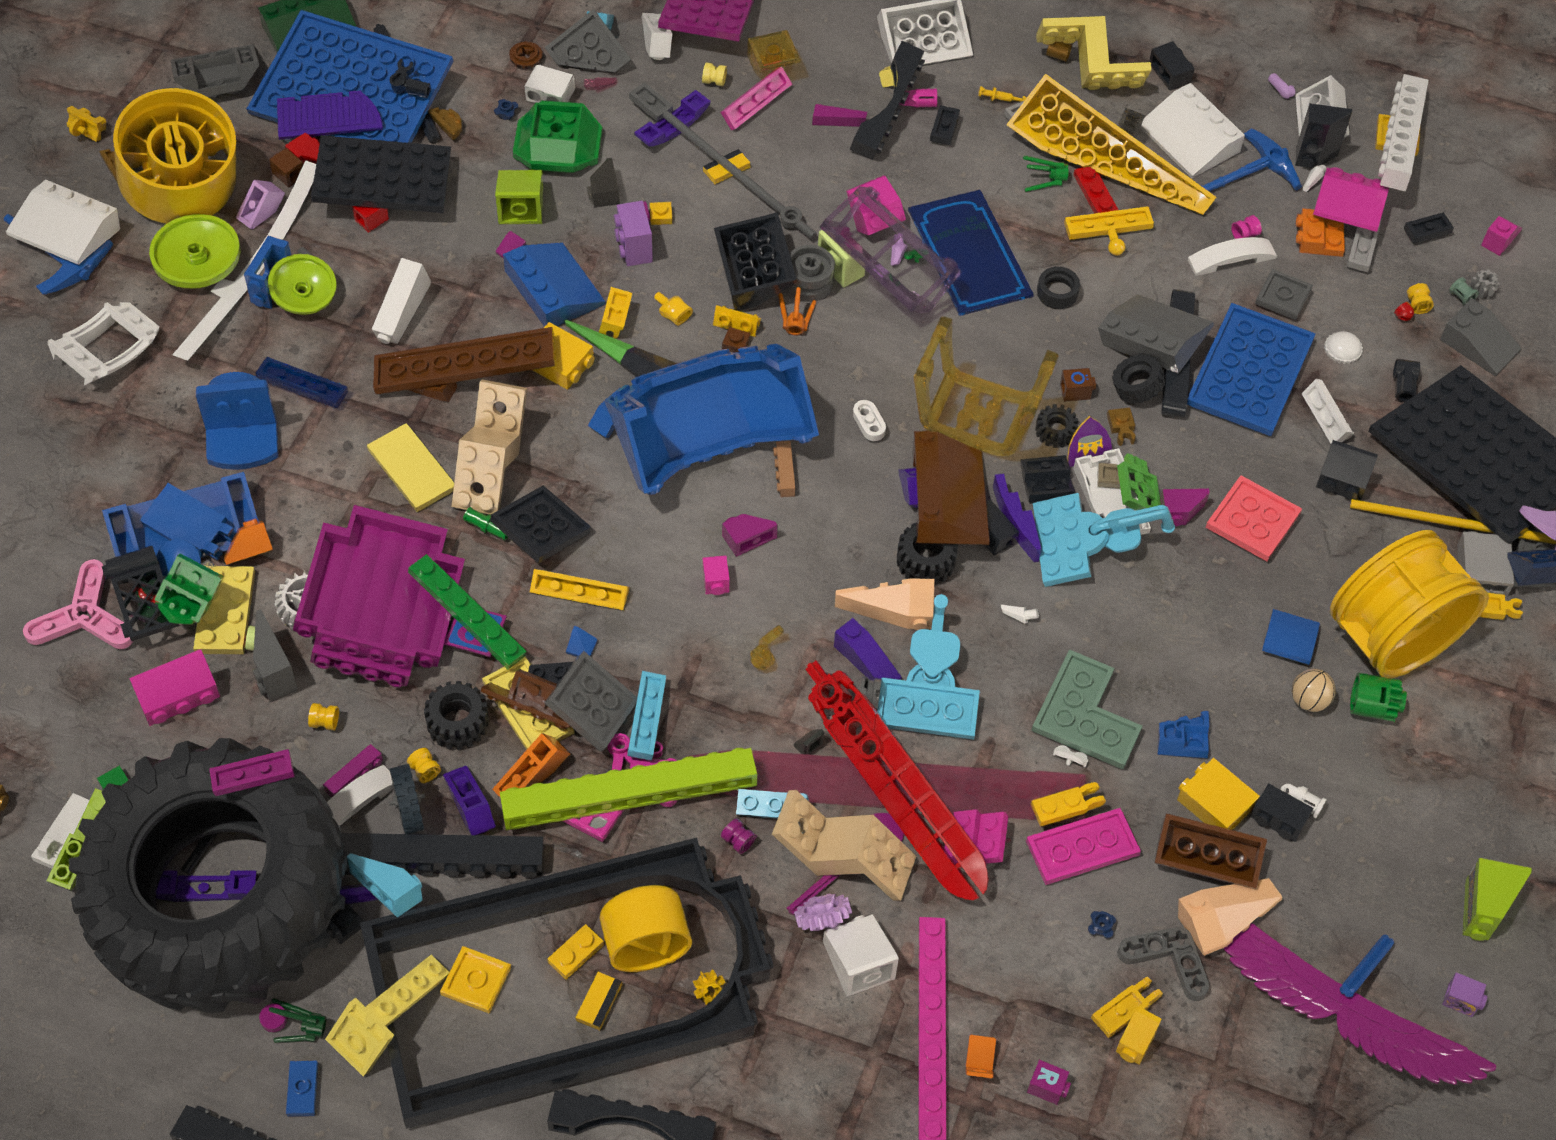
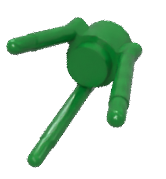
M1023 156L1024 160L1048 165L1028 164L1027 168L1049 171V179H1053L1051 182L1027 187L1024 189L1025 192L1050 186H1062V181H1067L1069 173L1068 164Z

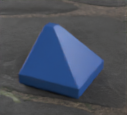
M574 626L566 653L578 657L580 653L585 651L591 657L598 639L581 628Z

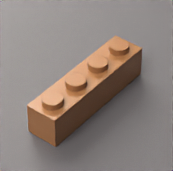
M776 441V447H773V454L777 458L774 459L775 468H778V471H776V480H779L777 492H780V497H795L791 441Z

